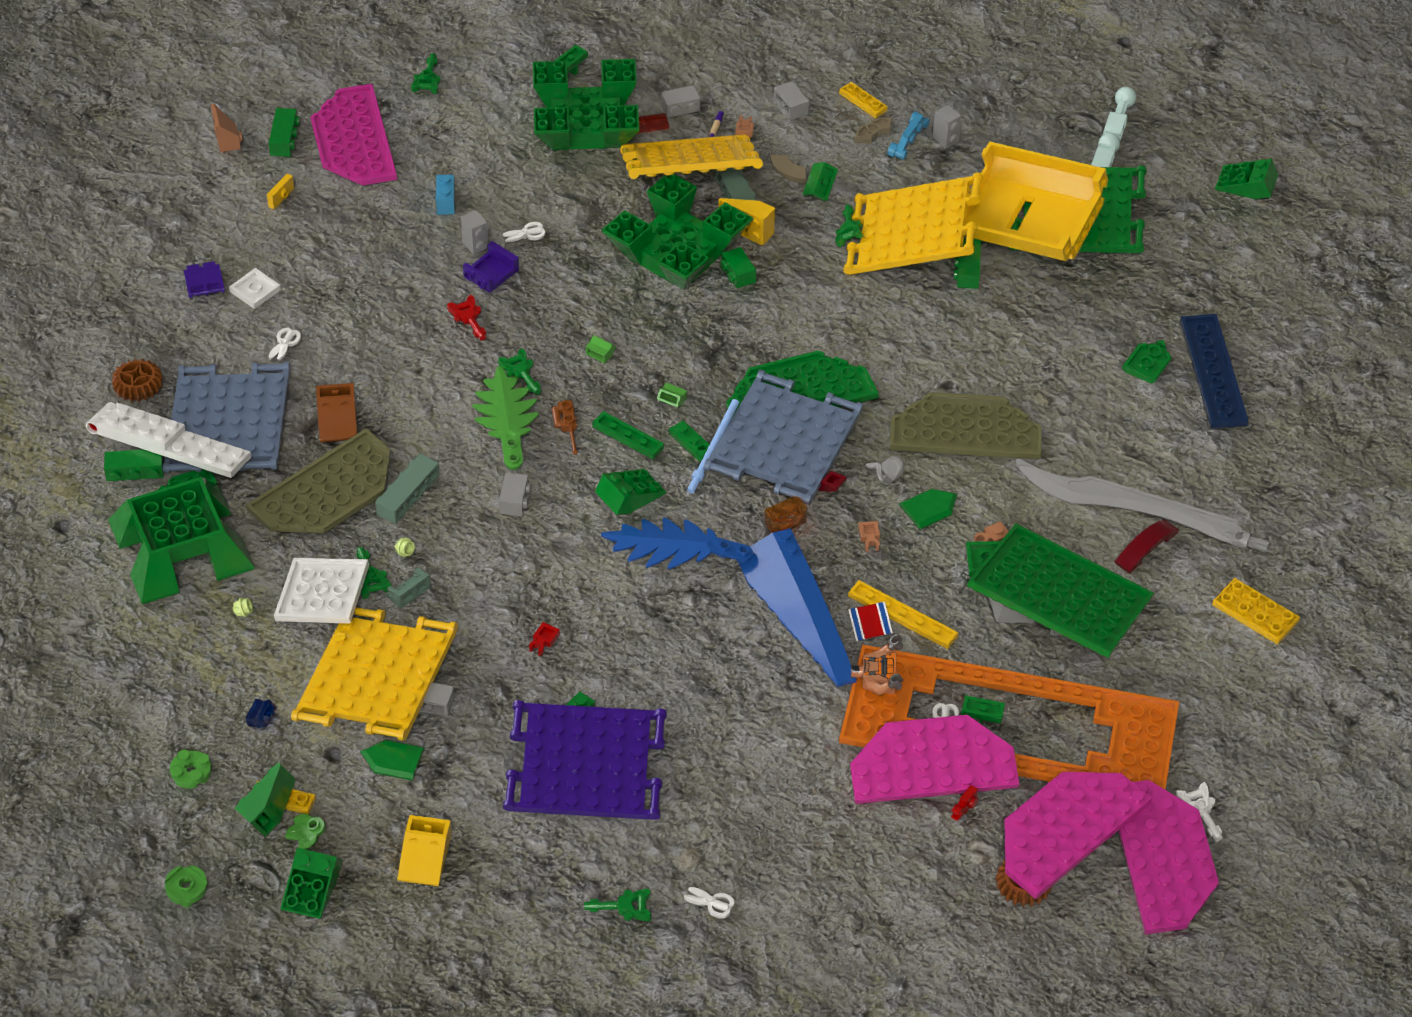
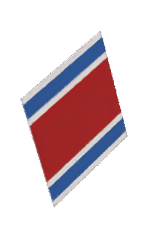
M885 602L848 609L856 641L893 633Z

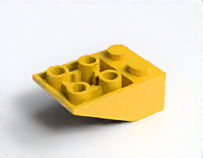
M719 199V207L726 202L753 217V221L743 231L741 236L763 246L774 234V207L755 200Z
M409 815L397 881L439 886L452 837L451 820Z

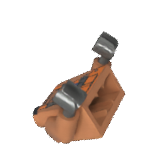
M895 634L891 636L890 644L887 643L882 648L870 654H865L863 666L851 665V677L863 678V688L877 695L885 693L895 694V689L900 690L902 688L900 682H903V678L900 674H896V651H894V648L896 650L903 648L902 638Z

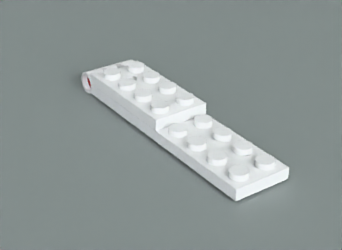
M108 402L86 423V429L91 434L111 438L232 478L251 458L250 451L185 431V424L120 403Z

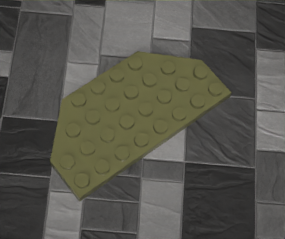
M930 392L924 396L923 400L916 401L905 408V411L900 415L896 414L891 417L890 450L1041 459V426L1029 420L1028 415L1018 407L1014 408L1009 404L1010 401L1005 397Z
M366 428L246 504V509L269 531L326 533L385 493L390 449Z

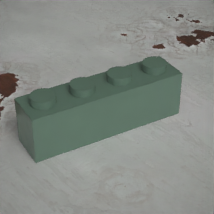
M734 167L727 168L725 171H717L715 169V179L725 198L756 201L755 193L753 190H750L748 180L744 179L742 169L737 170Z
M422 454L413 459L405 471L399 474L396 481L388 486L386 492L377 498L375 503L377 515L397 524L439 477V463Z

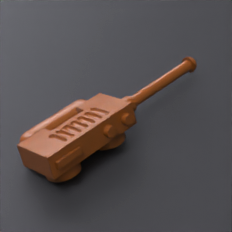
M569 400L557 402V406L552 407L554 426L557 429L561 428L562 432L569 431L573 448L572 453L576 455L578 451L575 444L574 430H577L578 423H576L577 417L575 418L574 405Z

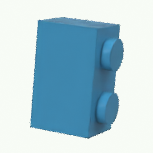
M436 175L437 215L455 214L454 175Z

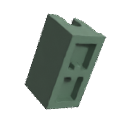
M418 567L414 569L416 573L395 589L392 586L387 588L389 591L386 593L387 597L400 609L430 588L429 575Z

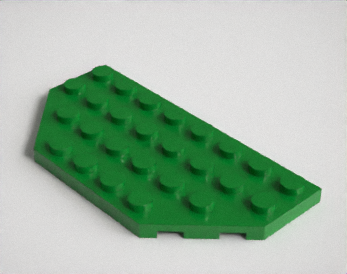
M814 351L749 367L743 380H740L734 389L733 395L727 400L726 408L728 409L732 400L736 399L739 401L734 414L736 413L755 381L759 370L766 371L767 374L785 380H794L795 385L792 392L821 402L825 401L828 392L854 403L876 399L879 397V392L866 367L861 365L856 367L848 364L849 361L838 357L831 358L825 356L824 352ZM763 380V383H766V384H769V385H772V386H775V387H778V388H781V389H785V387H782V386H779V385H776V384H773V383H770V382H767V381H764V380ZM834 403L831 404L839 408L843 407Z

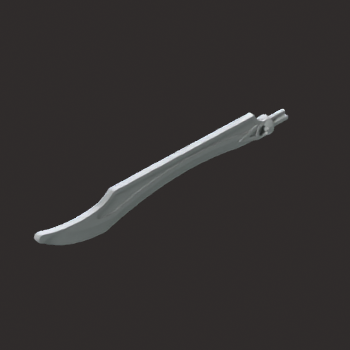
M1016 459L1015 466L1029 481L1044 492L1071 504L1109 506L1138 511L1188 526L1243 549L1251 547L1264 552L1268 550L1269 541L1253 537L1251 532L1242 530L1236 519L1094 476L1069 478L1039 469L1022 459Z

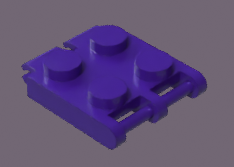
M215 261L202 263L203 267H199V264L186 266L187 269L183 270L189 298L202 294L207 296L209 293H217L219 291L221 293L225 292L220 266L215 264Z

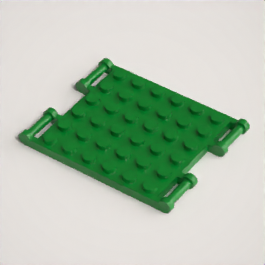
M1142 165L1137 168L1101 167L1106 169L1108 177L1107 187H1103L1101 196L1105 198L1104 204L1079 252L1142 253L1144 252L1143 229L1145 228V221L1142 219L1131 221L1132 199H1143L1146 197L1144 186L1147 168ZM1132 176H1138L1137 190H1132ZM1025 201L1024 217L1032 204L1031 202ZM1017 217L1011 229L1018 230L1023 219ZM1131 230H1136L1135 244H1130ZM1008 247L1010 250L1022 251V250H1018V249H1014V248Z

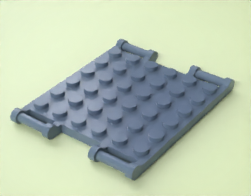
M283 362V364L252 363V374L217 375L216 364L194 367L179 365L171 420L185 424V431L250 451L251 458L239 471L258 468L277 470L290 377V362ZM283 371V373H260V374H259V372ZM210 373L209 375L186 376V374ZM165 457L163 462L164 473L193 470L202 472V468Z
M759 370L755 381L709 458L706 459L704 469L723 473L737 481H740L743 474L746 473L776 483L773 491L775 494H784L810 505L821 486L820 482L829 472L862 413L864 404L836 397L830 392L827 393L825 401L821 402L792 392L795 385L794 380H785L767 374L766 371ZM763 380H764V381H767V382H770V383H773V384H776V385H779V386H782V387H785V389H781V388H778V387H775V386H772V385L763 383ZM834 403V404H837V405H840V406H843V407L852 409V410H854V411L851 412V411H848V410H845V409H842V408L833 406V405H831V404Z

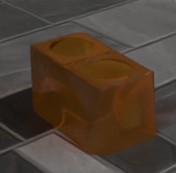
M791 497L765 509V525L772 533L790 528L792 530L806 523L807 507L799 497Z

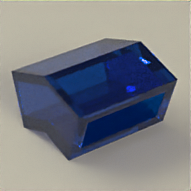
M256 698L246 716L247 725L255 728L267 727L277 706L270 699L260 700Z

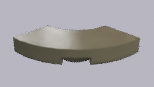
M878 118L871 120V123L867 125H862L855 134L854 142L872 144L873 139L877 136L890 134L892 118Z
M770 155V162L776 173L785 176L787 180L806 183V169L804 166L792 163L788 155Z

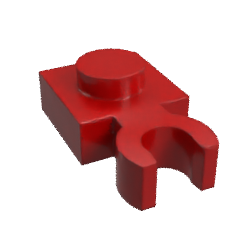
M543 622L533 635V641L529 644V652H532L534 648H539L538 656L543 655L544 647L551 648L560 635V629Z
M973 785L969 786L960 797L959 803L952 808V819L958 822L963 814H966L970 808L973 809L978 802V788Z

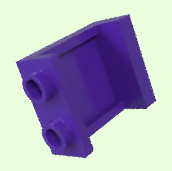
M493 241L487 244L488 253L472 265L468 263L463 264L464 277L489 293L519 271V257Z

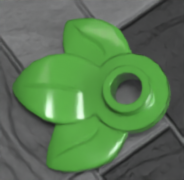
M308 814L297 815L294 817L295 824L288 828L285 838L288 840H299V848L307 850L316 843L317 837L324 833L325 822L320 817H311Z

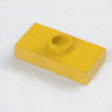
M286 174L267 193L269 208L275 209L294 189L292 175Z

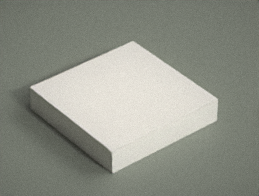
M255 268L232 284L229 290L243 302L256 309L278 293L281 287L280 284Z

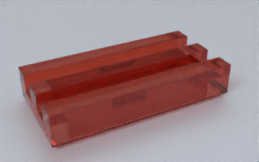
M666 113L639 117L638 133L669 129Z

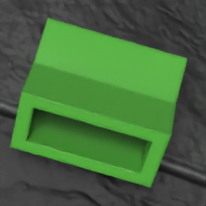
M593 335L591 341L586 345V355L605 364L612 356L616 346Z
M666 383L663 388H660L657 400L680 407L687 399V390Z

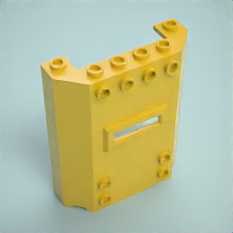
M989 141L987 147L982 151L985 167L980 172L983 175L979 190L980 203L967 207L965 225L968 222L977 224L974 239L1062 261L1075 259L1104 204L1105 198L1101 196L1103 187H1107L1108 183L1106 169ZM973 186L971 187L969 197L972 194ZM1025 201L1031 202L1032 204L1018 230L1011 229Z

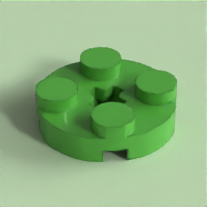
M181 750L170 764L171 777L175 784L182 788L191 789L197 787L196 785L201 782L204 784L212 773L208 755L199 751ZM189 767H194V768H195V770L193 769V770H191L190 772H187V768H189Z
M189 865L190 868L179 866L168 873L165 879V890L167 897L172 902L181 904L183 907H190L205 895L208 890L206 876L196 866ZM190 882V886H189V887H187V888H183V887H182V884H183V883L188 884V883Z

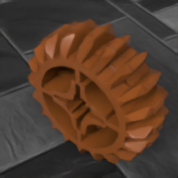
M135 358L134 361L128 360L126 364L121 363V367H116L112 377L115 393H117L119 398L123 397L124 401L129 399L131 403L134 400L140 402L142 399L147 401L148 397L153 398L154 394L159 393L163 383L160 368L150 360L145 362L144 358L140 361Z
M1003 860L998 868L996 875L997 890H1000L1001 897L1006 896L1007 902L1013 900L1014 906L1017 903H1021L1022 907L1026 904L1032 907L1034 902L1040 905L1042 899L1046 900L1052 890L1051 886L1040 897L1035 899L1005 874V860Z

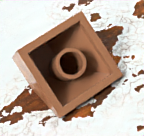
M211 104L214 129L220 153L241 149L240 142L243 141L241 131L238 132L236 124L215 104Z

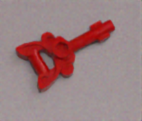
M469 295L465 302L459 304L450 302L447 304V310L454 315L455 321L459 322L461 320L465 324H470L476 338L478 337L481 341L486 339L485 329L483 327L480 328L475 320L478 318V314L481 313V308L475 305L473 295Z

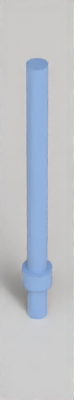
M732 400L698 469L694 471L691 477L692 481L687 489L689 493L693 494L698 484L702 482L705 476L704 463L727 428L739 404L738 400Z

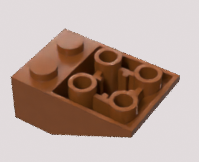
M354 383L316 386L320 442L343 441L357 434Z

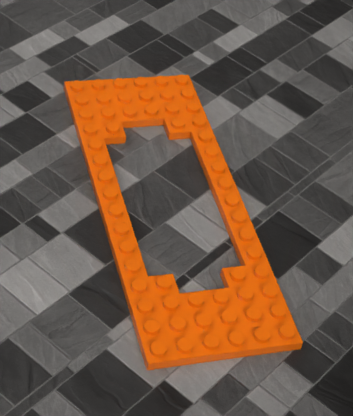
M862 644L857 665L863 666L864 655L870 654L880 649V647ZM894 650L896 651V674H900L903 678V682H900L902 688L900 690L895 689V694L885 693L877 695L870 690L864 689L863 678L856 677L857 682L852 684L839 737V743L864 748L885 723L918 720L908 718L913 691L933 694L936 680L941 679L1096 707L1093 723L1113 727L1108 754L1088 750L1085 766L1015 754L1018 776L1051 782L1062 772L1122 773L1131 782L1150 780L1165 789L1179 701Z

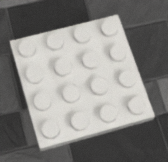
M293 558L274 613L275 621L351 623L369 568L368 560Z

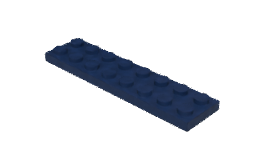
M1217 314L1181 316V327L1211 429L1248 426L1249 420Z

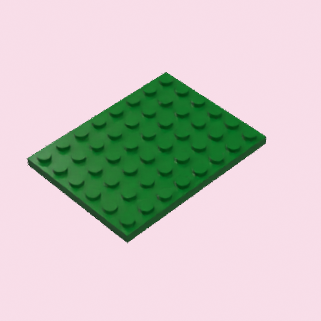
M1015 523L977 569L967 584L968 587L976 592L982 593L992 600L1107 658L1116 649L1154 595V592Z

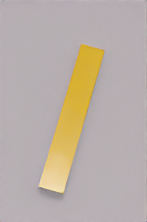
M860 580L848 592V597L865 606L885 602L889 619L946 649L958 637L959 632Z

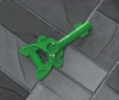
M431 53L430 57H427V69L420 72V75H414V81L411 84L412 92L424 89L431 90L433 94L438 93V84L441 82V78L433 72L434 65H437L438 62L435 53Z
M847 204L843 211L845 223L835 232L837 235L835 242L839 248L845 244V241L853 237H863V233L860 230L862 223L860 220H852L854 208L850 204Z
M520 349L518 355L511 358L500 357L498 359L499 366L506 370L508 376L514 375L520 379L523 378L528 384L527 388L530 392L533 391L535 395L541 393V385L528 374L530 368L533 367V361L527 360L524 349Z
M358 547L357 559H367L369 562L370 555L368 550L365 551L364 547ZM370 562L361 589L363 599H367L372 592L380 590L389 592L387 588L391 586V583L387 580L386 571L382 570L379 572V569L371 567Z
M642 889L632 893L631 890H625L623 895L618 898V901L598 902V899H590V902H584V910H590V913L598 912V910H618L619 914L626 921H630L632 918L641 921H651V913L646 909V901L650 898L651 891L649 889ZM634 901H638V910L633 908Z

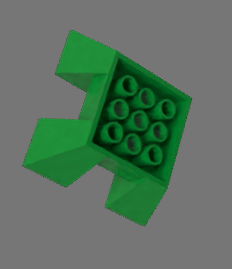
M635 59L601 60L602 87L568 88L567 61L533 62V88L547 107L534 108V134L552 150L620 148L621 145L626 144L639 132L638 105H625L637 84Z
M673 174L664 175L647 190V195L656 215V218L650 224L624 210L602 229V233L628 259L684 290L721 257V253L726 252L753 221V217L724 202L704 221L690 214L697 186Z
M199 477L127 499L108 519L119 549L138 543L142 544L130 573L141 604L180 593L172 563L206 553L217 581L254 570V565L243 540L220 519L231 515V512L219 485Z

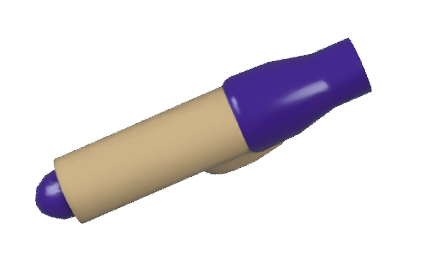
M719 111L715 117L709 133L710 137L716 136L722 123L724 112Z

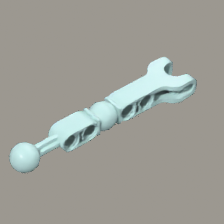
M1122 87L1115 94L1117 108L1115 112L1110 111L1103 135L1098 141V147L1091 164L1093 166L1111 167L1113 164L1115 153L1120 147V141L1127 123L1128 115L1125 114L1126 110L1133 106L1136 101V93L1130 87Z

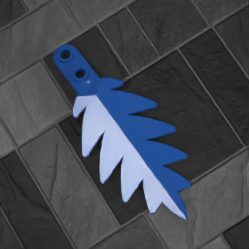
M664 517L662 518L663 531L652 522L642 519V531L630 525L622 524L621 531L601 533V537L617 542L613 547V552L635 547L628 557V562L640 559L655 551L647 562L646 568L666 560L675 553L676 555L669 563L668 569L677 567L697 555L696 562L702 561L713 553L721 558L735 559L740 563L748 562L753 555V550L749 546L718 538L710 528L707 529L705 534L698 526L687 519L684 520V532L675 523Z

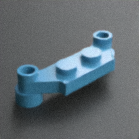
M914 111L899 144L892 142L888 148L887 155L904 160L908 153L906 148L915 141L917 133H920L923 128L926 129L928 127L930 119Z

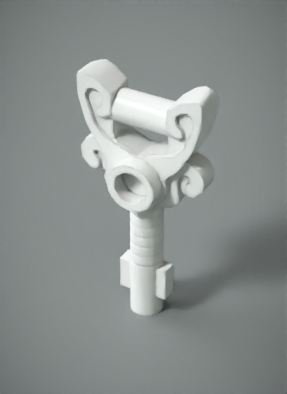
M1203 782L1198 790L1189 793L1177 790L1176 796L1199 810L1208 828L1207 833L1209 836L1213 837L1216 842L1220 841L1223 838L1221 835L1222 830L1219 825H1215L1209 815L1212 807L1215 805V799L1209 797L1206 783Z

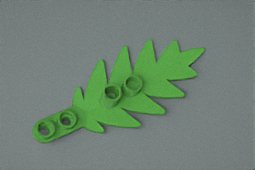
M498 366L493 379H484L485 385L492 391L475 392L476 396L489 404H473L472 408L490 416L476 417L475 421L486 428L494 430L488 431V435L501 439L504 464L510 470H517L523 464L520 437L531 431V428L524 427L533 422L539 415L538 412L523 413L532 408L537 400L520 401L527 395L529 389L527 387L513 389L517 384L518 377H507L504 370Z

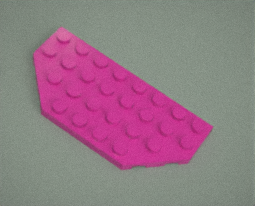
M366 84L338 89L335 92V96L331 100L328 99L321 106V110L310 117L322 168L360 185L397 180L373 85Z
M968 715L885 723L850 763L855 804L961 794L970 785L978 788V792L1019 788L1013 746Z
M1060 773L1005 818V874L1032 897L1037 899L1151 804L1152 798L1122 773Z
M1150 780L1133 782L1152 798V802L1118 832L1144 933L1153 934L1187 929L1192 919L1199 913L1219 884L1200 812L1197 808Z

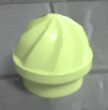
M406 537L400 538L394 546L398 555L402 557L412 555L415 549L414 543Z
M239 598L233 604L234 613L237 616L243 617L252 613L253 606L249 598Z

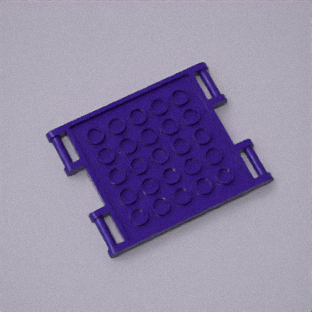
M521 700L513 702L514 720L510 739L526 743L523 772L513 769L506 772V779L508 781L506 800L503 802L504 810L649 820L660 818L659 795L662 788V780L659 778L647 780L646 775L648 749H663L665 747V740L663 739L664 720L667 718V711L665 709L640 710L525 703ZM522 712H528L527 732L521 731ZM650 720H656L655 739L653 740L649 739ZM516 781L522 782L520 802L514 801ZM646 789H652L649 810H644Z

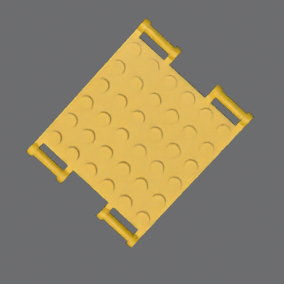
M745 134L623 144L620 147L622 158L627 162L626 169L632 179L638 178L639 175L653 177L658 173H664V175H673L674 172L689 174L695 170L709 172V169L725 171L727 168L732 167L739 170L744 169L745 166H753L756 169L763 166V161L759 158L758 152L754 150L750 137Z
M974 173L970 177L867 195L856 194L854 199L856 204L852 220H860L863 224V237L859 244L854 242L848 243V255L843 269L844 273L851 275L973 254V240L977 224L968 222L965 225L967 207L980 203L979 190L983 175L981 173ZM970 185H973L972 194L969 197ZM862 204H866L865 215L861 216ZM967 234L966 244L963 247L964 235ZM855 253H859L857 265H853Z
M356 607L353 615L375 618L374 621L352 617L351 623L338 624L296 709L292 711L291 719L298 722L303 720L320 723L325 727H331L335 718L367 723L365 728L366 734L374 735L375 733L397 737L398 740L405 741L424 703L423 700L434 681L457 633L458 623L428 620L426 617L419 616L416 627L412 628L383 623L385 610L377 609L375 611ZM425 627L446 630L447 633H441L424 629Z

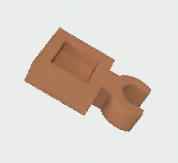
M742 115L739 116L735 135L745 134L752 138L754 123H752L751 116H749V119H743Z
M859 522L858 531L861 542H865V551L869 552V546H875L876 551H879L880 542L878 540H880L878 522Z
M1000 521L984 528V533L975 534L974 541H1001L1009 531Z

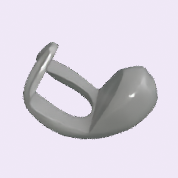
M891 456L882 463H867L866 467L870 470H876L878 479L883 484L890 485L903 474L905 465L901 458ZM882 472L887 476V478H883Z

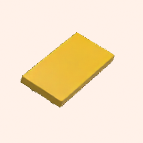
M1236 578L1212 602L1214 607L1277 645L1300 621V616Z

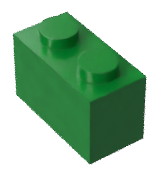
M742 247L721 253L720 267L722 271L726 272L729 282L733 283L736 289L756 283V269Z

